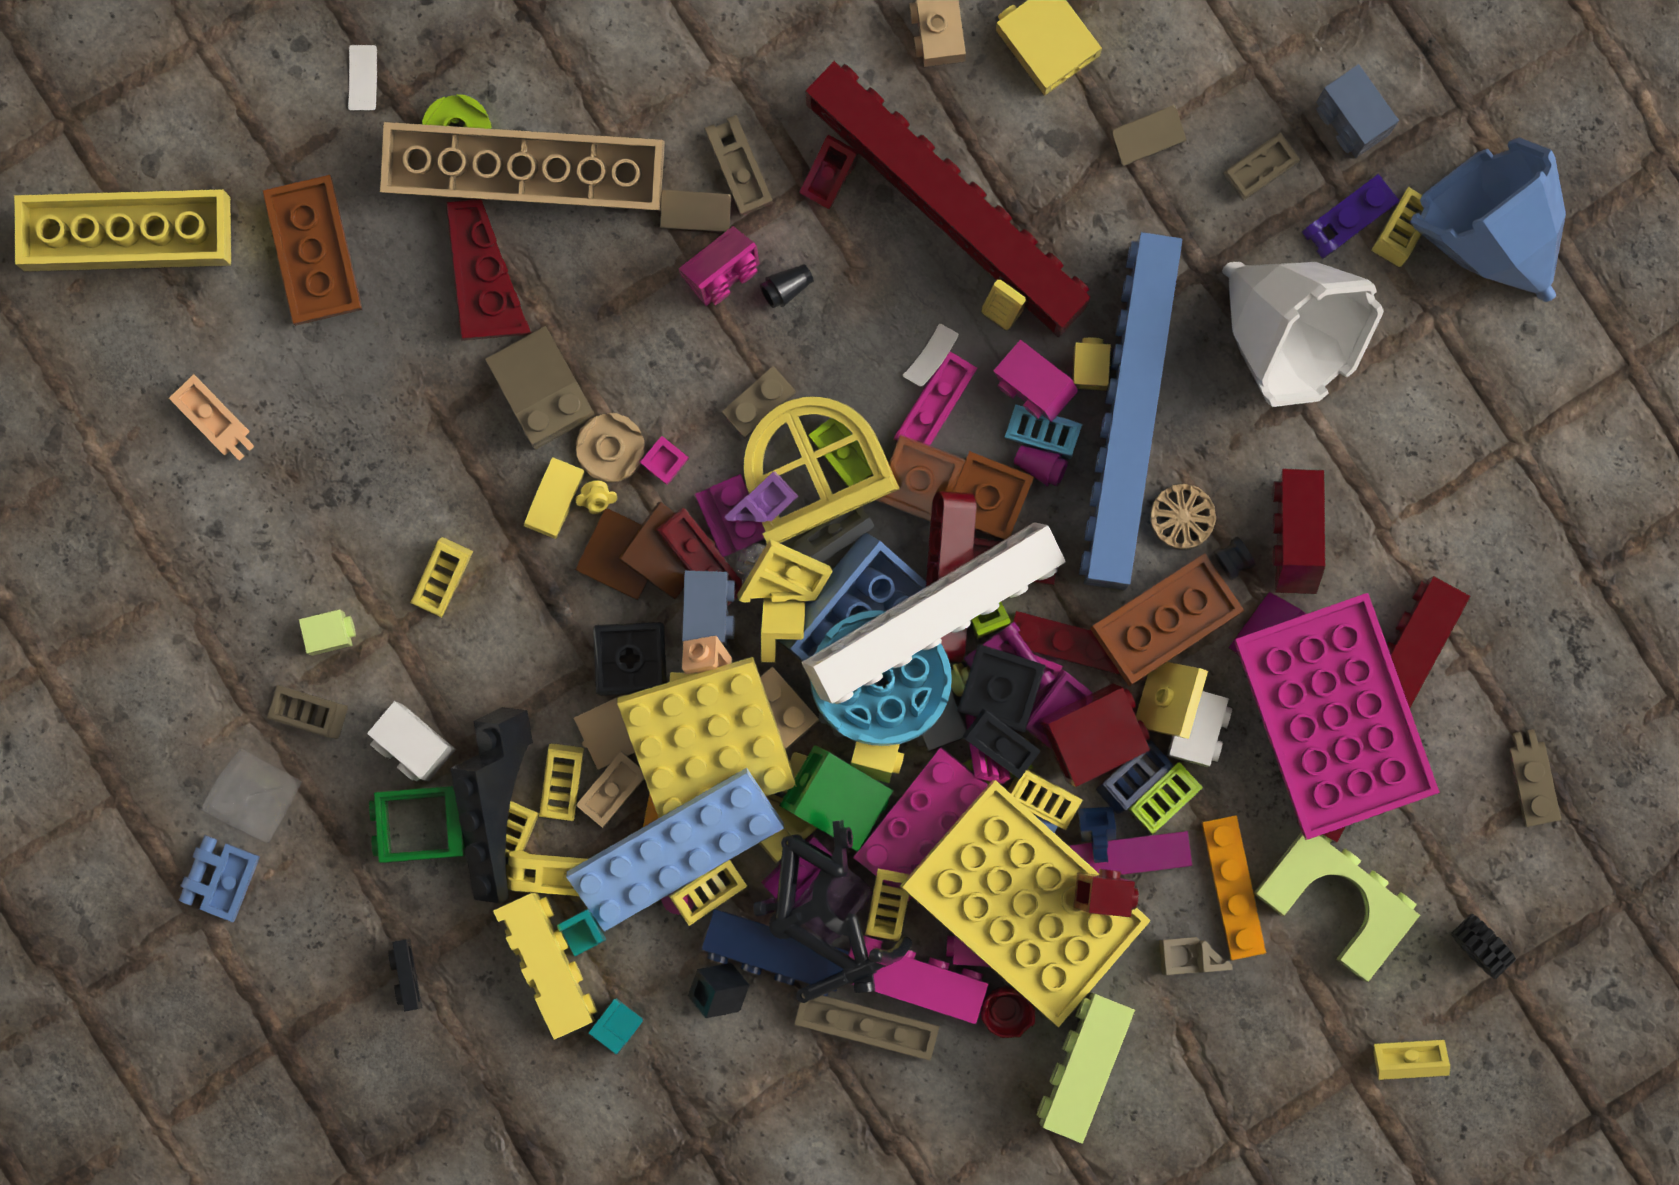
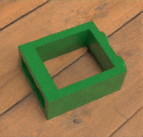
M453 786L374 792V800L369 801V815L371 822L376 821L377 835L372 836L371 845L373 856L379 857V863L466 857ZM445 797L449 849L391 853L388 801Z

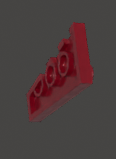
M482 199L447 202L446 208L461 341L530 335L529 325L525 320L519 298L513 288L505 261L501 256Z

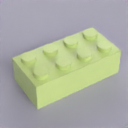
M1092 992L1089 999L1084 998L1079 1003L1075 1014L1076 1017L1080 1018L1076 1032L1069 1030L1062 1048L1067 1052L1063 1065L1056 1063L1049 1081L1054 1085L1050 1098L1043 1096L1036 1114L1041 1118L1039 1124L1043 1128L1083 1144L1135 1012L1134 1009Z

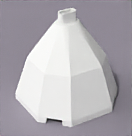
M1230 262L1222 270V273L1229 278L1233 335L1247 366L1269 405L1277 407L1320 401L1329 394L1325 387L1339 374L1348 377L1357 369L1384 312L1382 305L1375 300L1374 294L1377 291L1371 281L1318 262L1244 265L1242 262Z

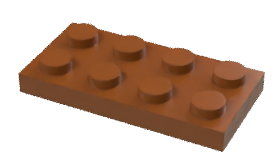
M331 175L263 190L293 324L297 326L362 310Z
M1204 553L1094 624L1090 630L1130 687L1240 615L1244 609L1208 556Z

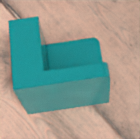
M589 909L557 925L558 930L563 933L574 956L606 941L598 922Z
M616 998L593 1026L589 1034L617 1055L642 1024L643 1018Z

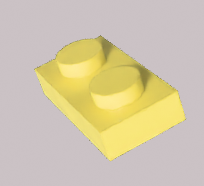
M1445 1040L1374 1044V1058L1379 1080L1449 1076L1450 1063Z

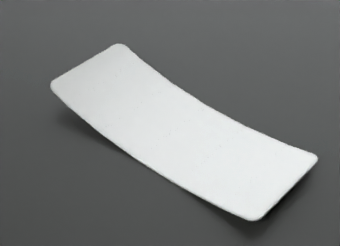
M350 45L348 109L375 110L377 47L375 45Z
M939 324L922 353L903 374V377L918 386H923L942 364L959 334L943 324Z

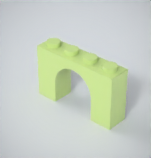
M1301 832L1255 890L1254 895L1279 915L1285 916L1307 886L1322 876L1337 875L1353 883L1361 893L1364 901V920L1358 932L1336 960L1360 979L1369 982L1419 918L1420 914L1413 910L1416 904L1401 892L1397 896L1386 888L1389 882L1372 870L1369 874L1358 866L1361 860L1344 848L1342 852L1338 851L1330 844L1332 840L1323 835L1305 840Z

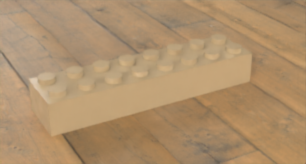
M384 122L380 192L661 211L665 141Z

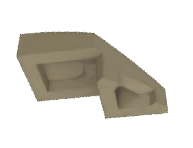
M1197 937L1159 940L1162 975L1233 970L1232 964L1218 955L1205 940H1199Z

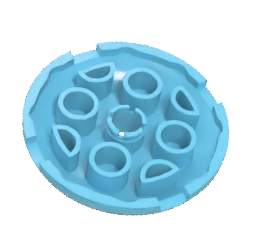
M886 611L861 612L840 621L826 633L815 654ZM941 643L932 649L920 650L912 655V660L908 664L899 668L892 667L882 673L889 683L885 688L875 684L869 686L862 685L852 691L854 695L850 699L839 704H832L820 699L810 680L813 698L827 722L846 737L874 746L902 744L925 733L943 713L948 702L952 683L949 659Z

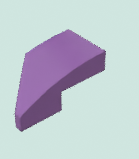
M774 471L748 496L742 499L725 518L728 521H773L799 496Z

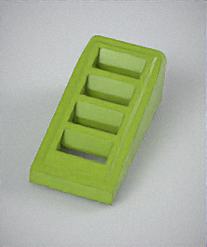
M1178 762L1132 804L1128 810L1153 835L1203 787ZM1176 774L1190 788L1186 794L1172 780ZM1165 784L1180 798L1176 803L1162 789ZM1156 793L1170 807L1166 812L1152 798ZM1146 802L1160 816L1158 820L1154 821L1142 808Z

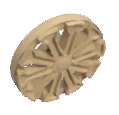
M1188 484L1173 485L1162 491L1152 505L1150 512L1152 529L1157 538L1171 548L1185 550L1197 547L1211 535L1216 522L1215 506L1209 495L1199 487ZM1184 490H1188L1191 493L1186 503L1183 496ZM1169 493H1176L1177 505L1168 497ZM1197 496L1204 500L1203 503L1192 507ZM1160 502H1164L1171 510L1159 509L1158 505ZM1208 509L1210 516L1197 515V513ZM1158 516L1169 518V520L1162 524H1158L1156 518ZM1196 522L1207 524V531H1203ZM1172 526L1173 530L1170 536L1165 537L1163 531ZM1189 529L1198 536L1197 540H1191ZM1180 531H1182L1184 540L1182 544L1176 542Z

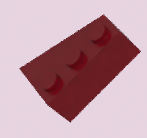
M1282 469L1280 479L1273 482L1272 500L1273 502H1278V511L1273 514L1272 525L1273 534H1277V544L1273 547V566H1276L1275 593L1317 594L1325 570L1324 470Z

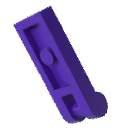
M1377 174L1322 217L1311 223L1302 231V234L1307 240L1311 239L1318 247L1316 252L1324 259L1398 204L1399 199L1382 177ZM1327 226L1336 235L1331 240L1322 231Z

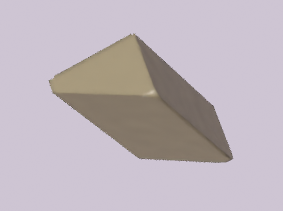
M1175 105L1127 123L1110 132V138L1122 167L1187 141Z
M662 190L660 228L725 233L730 229L732 197L730 194Z

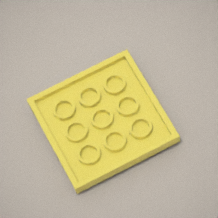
M753 657L617 698L619 710L659 818L745 768L749 770L765 796L791 789L794 785L796 786L795 776Z

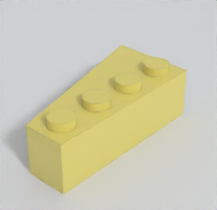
M531 893L493 910L498 922L504 920L507 927L505 930L506 940L515 955L520 956L521 962L519 964L529 987H533L536 992L534 994L535 1001L553 1039L555 1040L594 1022L593 1014L598 1012L591 995L589 993L583 995L578 982L583 980V977L576 962L569 963L564 950L569 948L563 933L559 930L555 931L549 918L554 916V912L547 897L540 899L538 893Z

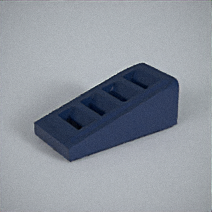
M1152 740L1147 742L1150 751L1122 764L1096 788V791L1110 807L1113 806V810L1117 814L1126 811L1174 767ZM1145 754L1159 768L1157 772H1154L1143 760L1142 757ZM1134 764L1148 778L1146 781L1133 769L1132 766ZM1125 774L1137 787L1135 791L1121 777Z

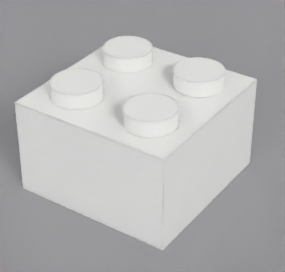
M396 701L391 704L367 733L374 739L370 745L385 758L391 759L394 756L400 761L397 768L408 778L415 781L419 779L430 781L456 750L406 706Z

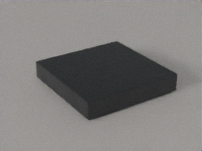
M978 644L957 711L977 717L984 708L1011 729L1025 732L1046 665Z

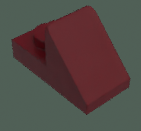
M828 134L799 193L830 209L847 176L855 168L859 151Z

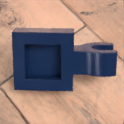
M1113 806L1078 809L1081 842L1092 841L1094 863L1108 862V840H1116Z

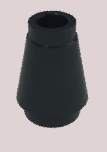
M802 264L766 277V281L760 284V289L772 308H776L779 305L784 307L809 284L814 282V279L808 267Z

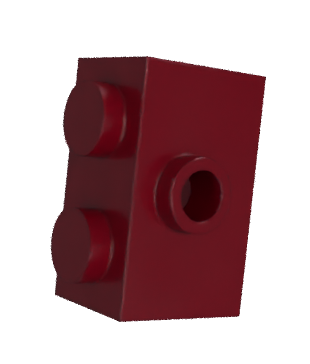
M1100 869L1099 875L1077 872L1073 908L1087 913L1131 918L1132 910H1135L1138 904V889L1134 888V881L1120 877L1121 871Z

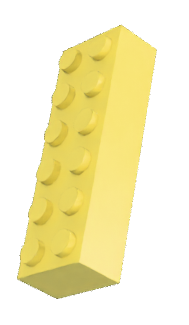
M223 189L14 195L15 265L23 271L231 266L230 196Z

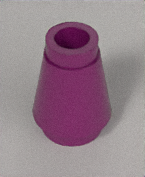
M1022 445L1015 456L1014 465L1019 466L1046 486L1052 484L1057 487L1064 477L1068 461L1062 459L1061 454Z

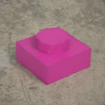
M661 436L640 461V464L668 485L686 464L689 457Z

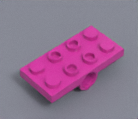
M941 747L853 858L876 876L878 868L910 875L912 873L911 865L921 863L989 784L982 779L975 778L974 773ZM883 880L888 886L901 888L902 883Z

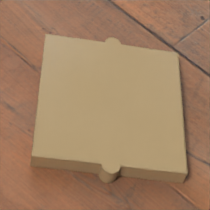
M617 698L574 717L584 739L582 746L588 748L598 770L610 765L621 751L627 756L635 753L617 704Z

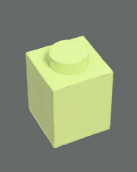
M342 610L299 619L307 654L313 656L352 646L351 637L356 636L351 616L346 617L345 612Z

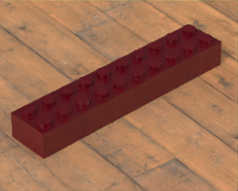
M833 61L805 91L806 106L847 144L859 151L858 154L996 281L997 279L1002 280L1026 297L1024 307L1059 338L1087 308L1091 298L1087 294L1089 291L1088 286L1077 276L1070 278L1061 270L1064 267L1062 262L1052 253L1048 252L1045 255L1036 247L1038 241L1026 229L1023 228L1019 231L1010 223L1012 217L1005 209L999 205L995 208L984 199L987 194L980 186L973 181L969 184L959 176L961 170L955 163L948 158L940 159L933 152L936 149L935 146L924 135L915 136L908 129L910 123L899 112L894 111L890 113L882 105L885 102L884 99L874 89L869 87L865 90L857 82L859 76L848 65L843 64L840 67Z

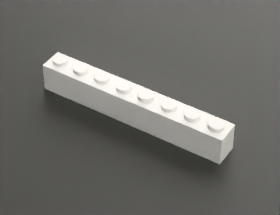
M1034 522L801 663L820 699L832 704L845 702L854 695L852 691L862 685L869 686L883 678L882 673L892 667L899 668L908 664L912 660L913 654L920 650H929L941 643V637L950 632L956 633L967 628L971 624V619L979 614L986 615L995 611L1000 606L999 602L1007 597L1013 598L1023 594L1028 590L1027 585L1037 579L1044 580L1053 576L1057 572L1056 568L1066 561L1049 526Z

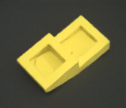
M552 457L532 502L524 527L556 539L569 513L570 504L584 477V470Z

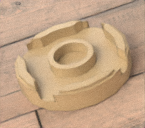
M617 413L602 414L591 418L580 429L576 440L577 458L581 467L592 478L605 483L620 482L631 477L641 466L640 461L645 455V440L639 427L628 417Z

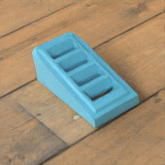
M1015 404L1005 438L1043 451L1061 454L1062 457L1071 459L1082 424L1058 416L1052 422L1043 415L1037 419L1023 406ZM1022 416H1027L1029 420L1024 435L1018 434L1017 431ZM1039 420L1042 421L1038 437L1035 439L1030 436L1035 421ZM1049 424L1056 426L1050 443L1044 441ZM1062 428L1069 430L1064 447L1057 445Z

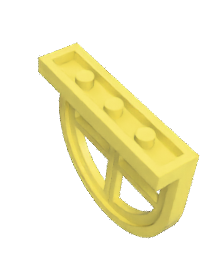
M802 397L777 406L758 423L746 447L744 477L749 494L772 472L775 471L780 476L805 464L821 499L781 518L778 515L773 521L762 522L766 531L762 533L766 543H768L769 539L782 543L900 489L878 438L869 423L857 411L833 399ZM811 414L828 416L844 424L853 434L814 452L799 417ZM787 423L802 458L763 475V459L766 447L775 432ZM858 440L874 476L832 494L817 458Z

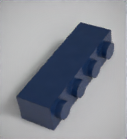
M718 909L713 911L701 949L709 952L707 958L727 964L730 958L742 962L740 969L761 975L762 969L776 973L774 980L794 986L796 980L811 985L843 970V968L791 937L787 939L776 938L771 933L768 925ZM835 947L848 955L849 951Z

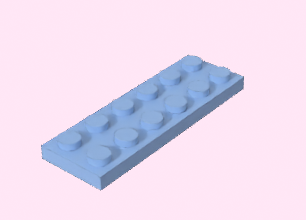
M745 768L567 871L566 878L605 932L784 829V823L749 770Z

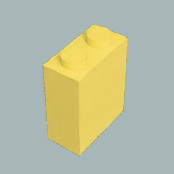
M1027 0L1018 8L1015 5L1009 6L998 16L1000 21L996 25L997 33L1044 96L1090 64L1101 54L1102 47L1066 0Z

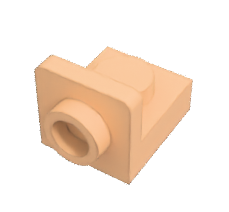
M717 636L683 641L682 670L685 674H698L732 663L731 655Z

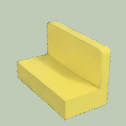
M764 598L761 627V662H775L777 639L802 640L804 638L806 601L789 599L785 602H771L770 598Z

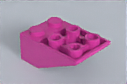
M732 226L679 268V273L705 306L711 302L717 305L730 295L729 288L738 281L742 284L747 282L758 272L756 267L760 262L757 246L752 240Z

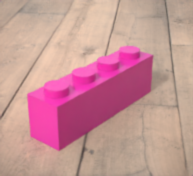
M863 935L868 956L872 949H882V941ZM851 948L849 956L855 959ZM910 950L900 961L881 968L874 974L875 992L973 1024L977 1022L988 987V983L982 981L983 974L966 968H963L962 974L949 971L950 963L932 957L929 958L928 963L916 960V952Z

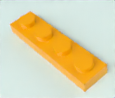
M1237 815L1202 822L1230 960L1265 954L1266 949Z

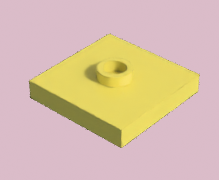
M1166 662L1149 673L1137 710V721L1141 720L1148 731L1189 739L1208 671Z

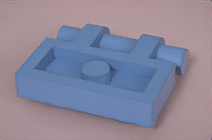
M204 835L200 848L196 847L192 857L195 860L188 877L184 876L181 883L183 890L178 901L192 905L195 895L198 893L204 896L200 910L234 922L260 856L229 844H225L221 856L213 853L217 839ZM211 864L216 866L210 884L206 885L201 880L207 865Z

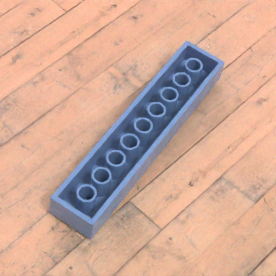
M1141 232L1137 242L1131 241V246L1128 250L1126 268H1132L1131 276L1126 275L1123 283L1121 302H1127L1126 310L1121 309L1116 327V336H1122L1121 344H1116L1115 349H1113L1110 367L1111 370L1117 371L1115 379L1111 378L1108 384L1105 404H1111L1110 413L1105 412L1100 432V438H1106L1105 448L1100 447L1095 464V472L1101 473L1100 482H1095L1092 486L1089 506L1096 507L1094 517L1089 516L1084 540L1090 541L1089 551H1084V554H1082L1079 575H1085L1084 584L1126 590L1131 582L1182 238Z

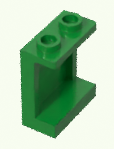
M814 745L795 777L796 786L794 785L793 788L788 789L779 806L834 837L833 821L843 820L844 827H850L852 830V849L859 851L861 845L870 837L871 828L879 814L888 806L889 797L893 790L830 752Z

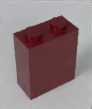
M1112 683L1039 719L1067 783L1077 787L1150 751L1146 742L1150 738L1144 723L1136 719L1133 712L1136 704L1127 688L1123 689V687Z

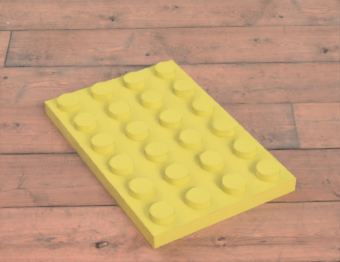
M992 780L900 886L1057 1027L1061 1026L1151 921L1138 908L1132 910L1131 918L1087 913L1073 908L1077 872L1099 875V873L996 780Z

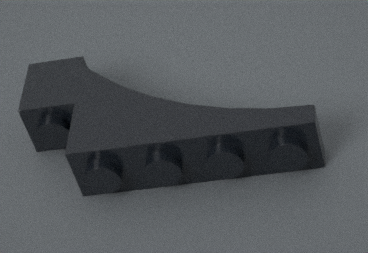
M501 707L473 721L479 754L450 768L474 900L498 904L509 899L506 880L505 845L510 801L523 757L528 745L533 743L528 711Z

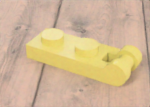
M511 851L508 857L511 874L507 875V888L512 891L579 896L566 878L567 871L588 859ZM525 869L536 870L535 877L525 876Z

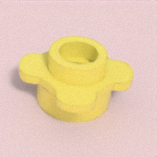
M591 481L581 488V494L575 500L578 506L586 507L589 513L598 514L605 510L608 504L617 501V494L609 492L605 482Z
M962 663L954 664L953 670H951V688L957 697L962 696L970 668L968 666L964 667Z

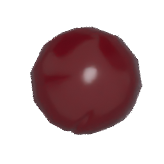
M1005 985L992 990L984 999L981 1006V1017L990 1033L1000 1038H1020L1024 1032L1035 1024V1007L1012 986Z

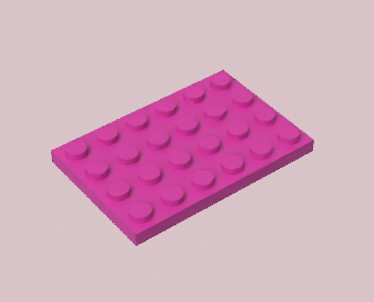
M1368 593L1234 639L1305 840L1440 793Z

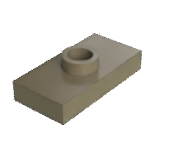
M1280 132L1224 171L1223 175L1244 202L1298 164L1300 159Z

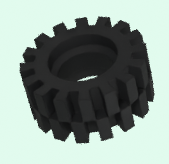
M1470 914L1451 932V935L1462 950L1485 973L1493 979H1497L1516 961V958L1503 941L1494 934L1495 932L1491 928L1489 929L1476 915Z

